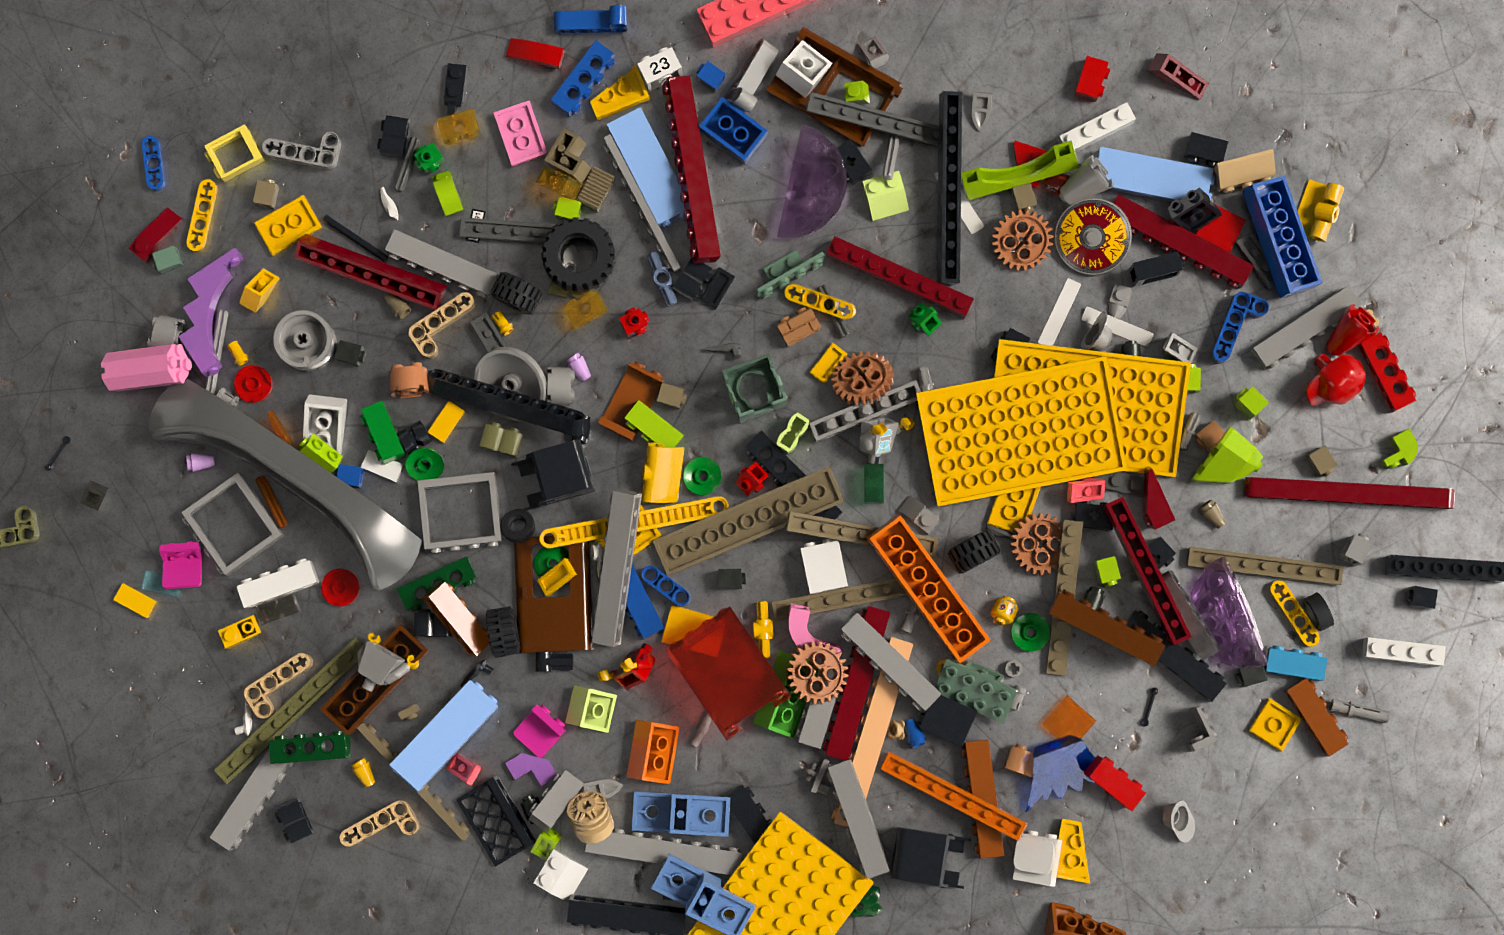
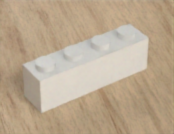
M1124 103L1060 135L1057 141L1061 144L1072 140L1075 152L1132 125L1136 118L1128 103Z
M302 559L296 561L295 566L288 567V565L277 568L278 572L272 574L265 572L253 581L252 578L241 581V585L236 587L243 607L249 609L319 584L313 562Z
M1368 637L1363 639L1362 658L1444 666L1446 646Z

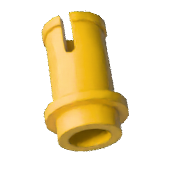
M501 311L495 312L496 316L493 314L491 319L498 326L501 334H504V336L508 335L513 331V324L506 320Z
M238 341L228 344L227 349H229L235 359V364L242 366L248 362V355L244 354Z

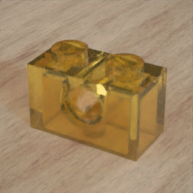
M473 108L437 119L444 144L455 145L460 142L459 140L465 138L472 140L477 138L478 134H481ZM457 125H464L463 131H455V127Z
M543 165L536 180V183L574 201L583 183L545 165Z
M589 290L590 292L582 295L583 298L577 301L573 299L565 304L566 307L563 309L575 331L609 313L597 290L594 292ZM584 304L590 306V311L587 313L580 311L581 306Z

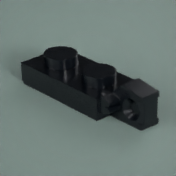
M448 63L444 92V106H448V116L456 117L457 107H461L463 104L467 65Z

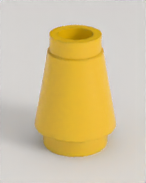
M365 757L351 764L352 772L365 788L375 783L369 761H366Z

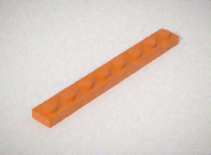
M892 752L888 753L881 767V770L1017 841L1020 840L1028 824Z

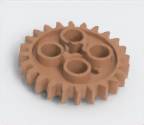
M1018 208L1017 214H1015L1011 210L1010 217L1004 214V221L998 219L1000 227L994 226L997 233H993L991 236L996 238V240L992 241L991 244L997 245V247L993 251L1000 252L996 257L998 259L1003 258L1001 263L1004 265L1009 262L1008 267L1010 269L1014 265L1018 271L1021 266L1027 271V265L1034 269L1035 262L1041 265L1040 258L1047 259L1044 255L1045 252L1051 253L1047 247L1053 245L1049 239L1054 236L1048 234L1052 228L1045 227L1048 221H1042L1043 216L1041 214L1036 217V211L1030 214L1029 209L1026 208L1024 213H1022V210ZM1019 222H1025L1026 224L1022 231L1017 230ZM1039 233V241L1032 242L1031 237ZM1020 236L1025 238L1026 241L1024 243L1020 242ZM1013 237V243L1006 246L1005 239ZM1027 248L1028 254L1025 257H1020V250Z
M860 351L859 356L852 353V358L845 356L846 361H839L840 366H835L836 372H832L833 378L831 381L834 392H836L837 397L841 396L842 401L847 400L849 405L853 401L856 406H858L859 402H862L863 406H865L866 401L873 404V399L880 401L879 396H886L885 390L890 391V385H893L894 374L892 366L889 365L888 360H884L883 355L878 357L877 352L872 356L870 351L866 355H863L862 351Z
M1042 513L1038 514V518L1035 514H1031V520L1028 517H1024L1025 523L1020 521L1018 522L1020 528H1013L1017 534L1010 536L1015 540L1009 544L1015 547L1010 553L1017 554L1013 560H1020L1018 566L1025 565V572L1029 571L1030 568L1033 575L1036 574L1037 570L1039 575H1043L1044 570L1047 575L1051 574V568L1055 572L1058 571L1057 565L1059 562L1063 521L1056 523L1057 517L1050 520V514H1046L1045 518ZM1039 525L1043 526L1045 530L1042 536L1037 533ZM1029 531L1032 532L1033 536H1034L1037 540H1035L1033 537H1031V536L1029 535ZM1025 539L1031 541L1032 545L1029 550L1023 545ZM1052 539L1057 540V549L1051 547L1050 542ZM1042 540H1043L1044 542H1043L1042 545H1043L1044 547L1039 548V547H1038V545H1039V542H1038V541H1042ZM1046 549L1053 554V557L1050 556ZM1040 552L1045 556L1043 563L1037 560V555Z
M812 641L810 642V647L807 644H803V650L796 648L798 654H791L794 660L787 661L791 668L785 669L790 672L786 679H791L792 681L788 686L795 687L792 693L799 692L798 699L805 696L804 702L806 703L811 699L812 704H816L817 700L820 704H824V698L827 702H831V696L834 698L838 697L836 691L843 692L840 685L847 684L843 681V677H848V675L843 671L848 669V667L842 665L846 659H839L842 653L838 652L835 654L836 647L829 649V643H825L823 646L822 641H818L817 645ZM816 654H820L822 657L820 664L815 662ZM806 659L809 660V662H810V664H811L812 666H810V665L806 662ZM802 666L807 668V675L804 677L800 674ZM814 669H819V670H820V671L818 672V675H819V676H814V674L816 673V671H815ZM828 669H831L834 672V676L831 680L827 677L826 674ZM823 680L827 682V687L825 686ZM814 681L819 683V690L817 692L812 689Z

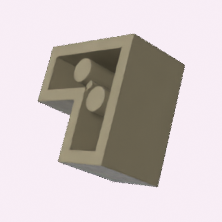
M564 128L544 161L552 169L581 184L591 170V167L583 159L579 158L587 144L578 135Z

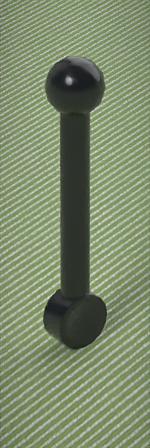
M65 436L63 438L62 445L50 463L45 465L47 471L52 470V465L66 444L71 443L70 437Z
M1156 687L1151 689L1152 695L1145 717L1141 720L1142 726H1148L1150 711L1155 696L1159 693Z

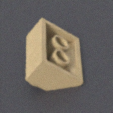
M1273 149L1217 163L1212 173L1215 175L1217 192L1223 191L1226 194L1235 191L1234 188L1237 187L1246 189L1253 183L1272 179L1276 175Z

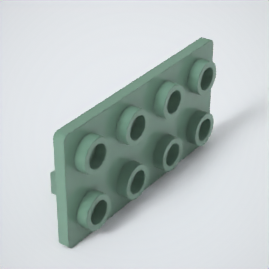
M795 250L763 268L770 282L756 289L757 297L767 298L773 294L772 291L778 287L782 289L790 284V280L794 278L798 280L806 275L805 272L809 269L816 270L823 265L824 253L821 252L803 262L799 253Z
M949 658L946 659L935 686L941 695L978 711V713L1002 724L1008 716L1017 693V689L1002 683L1004 675L972 660H969L964 666Z

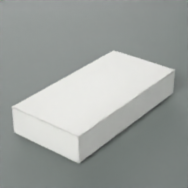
M368 450L361 467L397 483L404 465L396 461L384 465L382 460L378 461L375 452Z

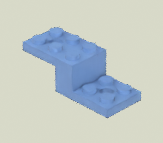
M634 791L632 831L728 837L731 797ZM651 806L656 807L658 810V815L654 818L647 815V809ZM708 810L714 811L716 815L715 819L711 822L706 821L704 818V814Z
M670 853L651 886V889L685 905L686 915L726 935H741L756 908V904L722 888L720 878ZM676 875L683 878V881L679 884L672 881V878ZM728 909L733 910L735 913L731 918L724 916V912Z

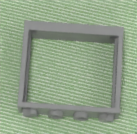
M239 472L181 512L184 516L182 518L183 522L188 528L192 527L195 531L193 534L198 543L202 542L206 547L204 549L206 555L216 561L215 567L220 574L224 573L227 576L285 536ZM237 483L272 535L227 566L191 514Z
M494 472L418 481L424 549L426 551L440 553L441 549L449 548V551H459L460 547L468 546V549H477L482 544H487V547L499 546L498 543L503 542L500 527L501 519L497 481ZM489 482L495 536L431 543L425 489Z

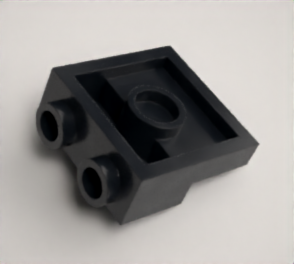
M1200 187L1196 190H1190L1185 197L1173 201L1168 207L1172 220L1192 233L1197 232L1222 216L1221 210L1211 202L1209 195Z

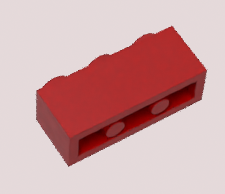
M1097 755L1083 774L1125 808L1133 811L1146 794L1141 789L1143 785L1135 779L1132 781L1128 779L1127 776L1129 774L1120 767L1117 770L1113 766L1114 762L1107 756L1102 758Z

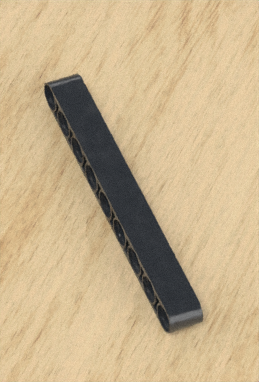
M432 369L428 372L429 392L567 435L580 436L584 432L585 416L581 411L441 369Z

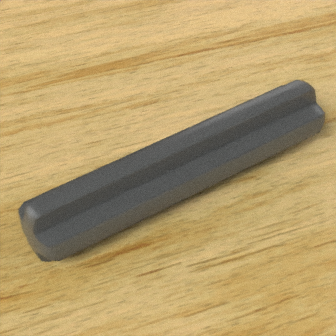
M411 137L394 184V189L400 192L404 191L415 159L414 154L417 153L416 150L420 145V139L416 137Z
M827 285L817 288L818 292L831 296ZM827 299L824 303L827 310L833 308L834 304L831 299ZM829 314L839 337L844 338L848 336L849 331L843 319Z

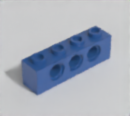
M595 40L552 97V105L569 117L572 114H577L581 108L580 103L590 97L593 92L591 90L595 84L598 85L604 77L603 73L605 70L611 69L614 65V53ZM599 61L601 65L599 68L594 69L591 67L592 62ZM583 76L590 78L585 84L579 82ZM571 91L578 92V96L574 99L569 98L568 94Z

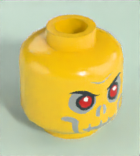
M1003 596L995 600L990 614L996 624L1004 626V624L1013 623L1019 609L1016 604L1017 602L1013 598Z

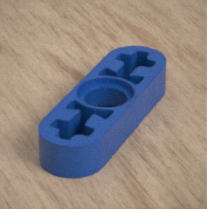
M146 136L142 140L146 183L153 191H160L165 186L161 145L156 137ZM151 140L153 143H156L152 148L153 152L157 153V155L151 154V150L147 146ZM153 158L158 160L156 168H150L148 165L149 161ZM149 172L156 173V178L160 180L157 186L151 183L154 181V175L152 173L149 174Z

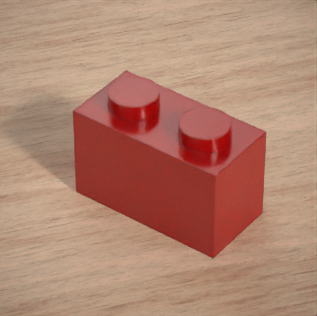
M1087 55L1074 95L1095 102L1098 97L1102 98L1105 89L1102 83L1104 79H1108L1110 68H1107L1109 62Z

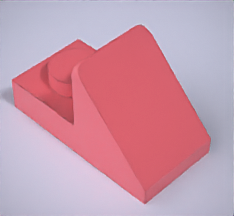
M1088 477L1078 479L1075 482H1068L1067 501L1075 503L1104 499L1105 480Z
M456 753L446 770L472 786L481 767Z

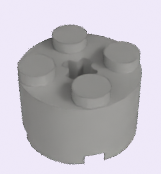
M163 315L154 317L152 321V335L149 336L147 342L148 347L181 344L184 349V344L178 336L187 331L184 330V325H187L186 321Z
M547 367V372H550L548 377H546V399H550L547 401L561 406H569L574 401V389H571V384H573L575 379V370H571L570 367Z

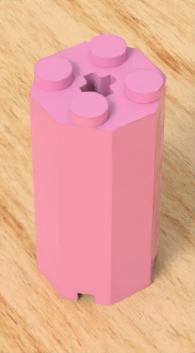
M181 344L106 353L101 362V368H105V373H102V380L109 391L116 392L183 384L189 374V370L192 368V363Z

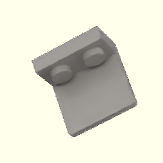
M1200 706L1193 707L1191 710L1203 734L1190 739L1191 743L1187 744L1190 752H1195L1217 742L1215 739L1217 737L1216 731L1213 726L1208 725L1207 719L1209 717L1205 709H1201Z

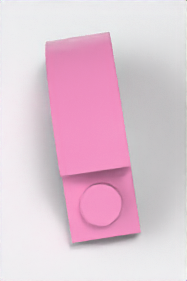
M790 603L788 626L790 635L798 648L803 650V644H807L810 647V642L814 641L815 645H817L818 641H822L823 646L825 643L830 644L829 649L836 647L835 654L841 651L840 644L816 639L809 633L807 629L810 614L809 607ZM816 654L815 659H819L820 654Z

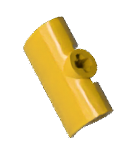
M1309 179L1298 209L1307 238L1319 242L1326 241L1331 224L1337 220L1339 214L1338 205L1344 191L1343 186L1335 183H1328L1326 185Z
M648 443L646 463L642 467V501L650 503L677 502L684 447H665L661 443Z

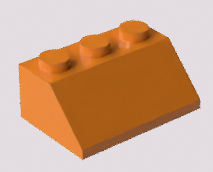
M636 720L626 777L670 784L680 727Z

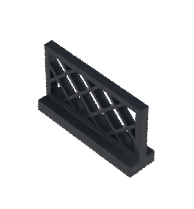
M498 775L456 800L495 867L536 842ZM488 786L491 792L490 800L480 797L481 790ZM468 797L476 799L474 809L467 808L463 800ZM479 800L489 803L486 813L477 811ZM492 804L499 805L501 809L499 816L490 814ZM476 813L485 816L483 826L475 823ZM489 817L499 819L496 829L486 827ZM502 820L509 822L511 826L509 833L499 831ZM485 830L495 832L493 843L485 840ZM498 834L508 836L506 846L496 844ZM511 837L519 839L522 846L518 849L510 848ZM495 847L505 849L504 857L500 860H497L494 855Z

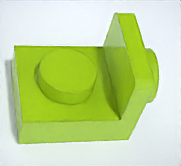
M552 828L548 833L542 831L530 852L547 861L562 835Z

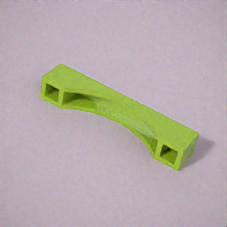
M1071 140L1052 146L1040 157L1022 165L1001 169L978 167L961 172L968 199L972 200L1079 168V163Z

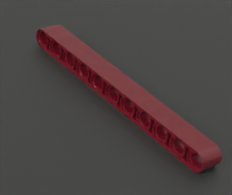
M1245 477L1244 497L1436 509H1454L1455 489Z

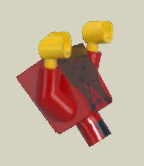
M645 643L642 644L641 648L630 652L626 656L624 661L620 663L618 670H612L610 674L607 669L597 672L599 680H615L625 689H630L644 683L656 661L655 657L650 654L653 650L652 647Z

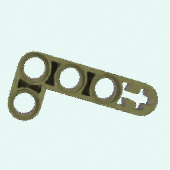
M21 506L16 509V527L0 530V549L32 544L39 539L37 515L32 508ZM27 510L29 512V518L27 520H23L22 514L24 511ZM31 529L32 537L26 539L25 532ZM9 533H12L13 540L10 543H8L6 541V536Z

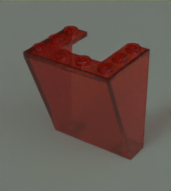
M730 606L720 610L713 618L705 620L700 627L689 631L684 638L673 642L665 650L727 741L743 730L739 723L769 702H772L776 708L791 698V695Z

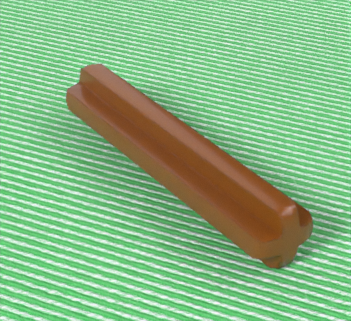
M264 475L257 477L255 481L278 528L286 527L288 522Z

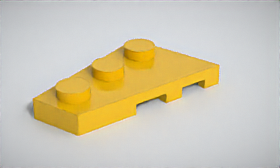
M636 65L626 75L618 78V81L610 88L607 87L590 101L597 121L650 100Z
M1061 818L1058 839L1062 840L1057 877L1090 884L1082 823Z

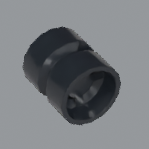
M420 420L412 424L411 429L405 428L397 433L408 454L418 449L420 445L424 447L433 442Z

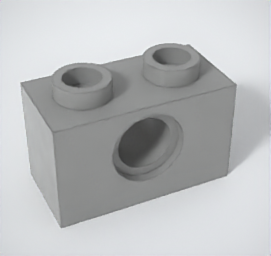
M1363 534L1352 535L1347 538L1338 558L1353 566L1361 565L1373 543L1369 542V538Z

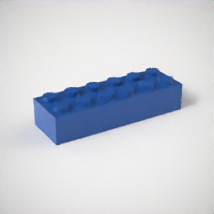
M1281 176L1259 182L1244 189L1242 192L1279 297L1283 298L1321 285L1323 282L1286 177Z

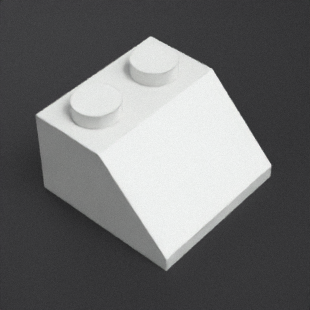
M802 40L783 61L776 76L806 98L825 75L832 62Z
M553 849L534 884L550 894L569 902L571 894H574L588 868L557 849Z

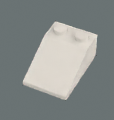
M309 394L304 405L303 438H308L314 433L341 454L346 422L347 399Z

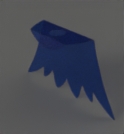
M1067 735L1035 747L1033 753L1032 786L1025 812L1034 806L1042 794L1044 801H1046L1052 789L1058 798L1062 799L1068 785L1082 792L1083 778L1094 783L1083 774L1095 757L1082 739Z

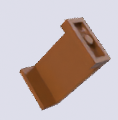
M636 361L634 364L629 362L628 369L606 412L598 421L600 426L631 442L634 441L639 430L635 429L633 431L625 425L627 421L624 418L638 400L648 408H651L662 383H664V379L661 378L662 374L654 370L649 372L644 369V365Z

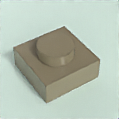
M414 704L399 712L398 715L401 720L407 719V721H411L418 717L417 713L420 712L417 704Z

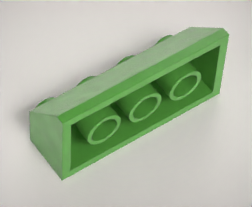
M779 651L753 724L794 739L806 706V702H804L805 696L798 699L799 692L792 693L795 687L788 686L792 681L791 679H786L790 672L785 669L791 668L787 661H793L794 659L791 654ZM805 666L800 668V674L803 677L807 675V668ZM814 669L816 671L814 676L817 675L819 669Z

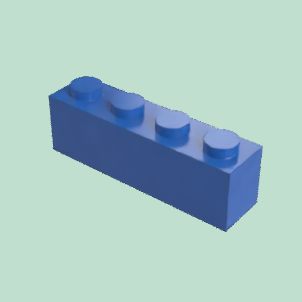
M632 564L626 602L628 609L625 611L630 620L634 619L637 625L634 629L638 637L642 636L645 640L665 628Z

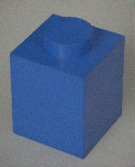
M709 61L705 65L702 63L696 71L697 80L715 93L726 79V73Z
M339 464L338 468L334 471V476L351 487L361 488L364 469L362 467Z

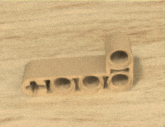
M463 292L410 327L409 336L425 358L433 359L438 354V347L431 337L475 308L476 302L470 293ZM466 298L467 300H469L468 306L463 304V299ZM456 303H457V304L460 306V308H461V311H460V312H459V309L455 306ZM449 308L455 309V314L452 317L446 316V311ZM432 319L439 320V324L435 328L430 327ZM416 330H423V335L420 338L414 337ZM427 345L434 347L433 352L430 354L424 353V348Z
M305 653L295 655L245 688L244 697L257 717L268 719L274 714L275 708L268 696L308 671L313 665V659L310 655ZM301 658L307 659L305 662L306 666L299 665L296 668L293 666L301 663ZM286 667L291 669V675L288 678H285L282 674L283 669ZM269 678H273L275 685L269 689L266 681ZM254 688L259 692L256 699L250 697V691ZM264 704L269 708V712L266 715H262L260 712V708Z
M399 800L342 831L340 842L348 847L356 845L397 822L404 834L412 835L418 832L420 824L409 803ZM398 804H403L406 808L402 815L396 811ZM382 813L388 816L386 824H382L379 821V816ZM407 821H412L415 825L412 832L407 831L405 828ZM364 823L371 825V831L368 834L362 830ZM358 832L359 835L353 837L352 842L346 841L347 833L354 834Z

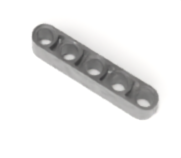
M1168 570L1163 573L1162 577L1192 636L1188 640L1198 656L1204 661L1220 651V647L1173 571Z

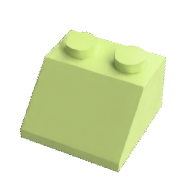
M899 171L894 172L892 180H884L882 175L862 181V188L872 221L909 211Z
M574 685L565 723L608 733L617 695Z

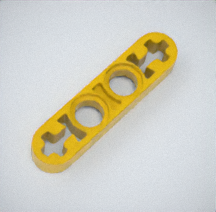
M210 179L203 180L197 192L187 237V247L193 252H201L207 240L217 195V185ZM208 184H210V186L213 188L212 190L208 191L207 195L208 197H211V200L207 198H201L202 195L206 197V190L204 189V186L207 187ZM202 202L209 203V209L205 212L199 209V205ZM198 220L205 222V227L202 230L195 228V223ZM193 232L203 234L202 237L198 235L200 245H197L196 248L191 244L192 241H196L197 237Z
M790 284L785 289V297L788 300L841 319H851L856 313L855 306L852 303L798 284ZM796 288V292L804 294L802 295V297L796 295L792 297V293H790V290H794ZM810 293L816 296V301L813 304L807 302V296ZM827 299L833 301L834 305L831 310H827L824 307ZM838 302H840L839 307L846 308L848 306V309L851 311L850 314L844 315V311L837 310Z
M1279 580L1270 584L1269 592L1301 642L1307 647L1317 645L1320 636L1287 584ZM1276 584L1283 587L1281 590L1283 595H1289V597L1283 598L1281 602L1278 599L1282 597L1280 593L1274 592ZM1286 600H1291L1294 603L1292 611H1287L1284 608ZM1301 616L1304 618L1305 624L1303 627L1295 625L1294 620L1296 617ZM1308 626L1310 627V629L1307 630L1309 635L1314 634L1315 636L1313 638V643L1311 641H1306L1308 636L1305 632H1303L1302 634L1300 633L1301 630L1306 629Z

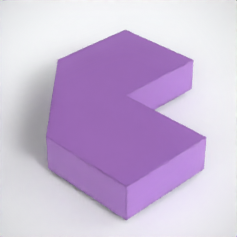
M521 753L505 763L515 780L532 770L541 787L557 776L556 771L547 759Z

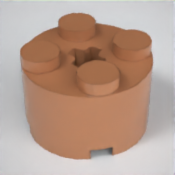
M416 362L410 364L411 366L404 367L400 364L391 366L389 382L392 397L396 398L395 394H398L400 398L404 399L421 397L422 392L429 393L427 369L422 367V363Z

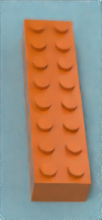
M895 515L866 537L956 662H963L991 641L901 515Z

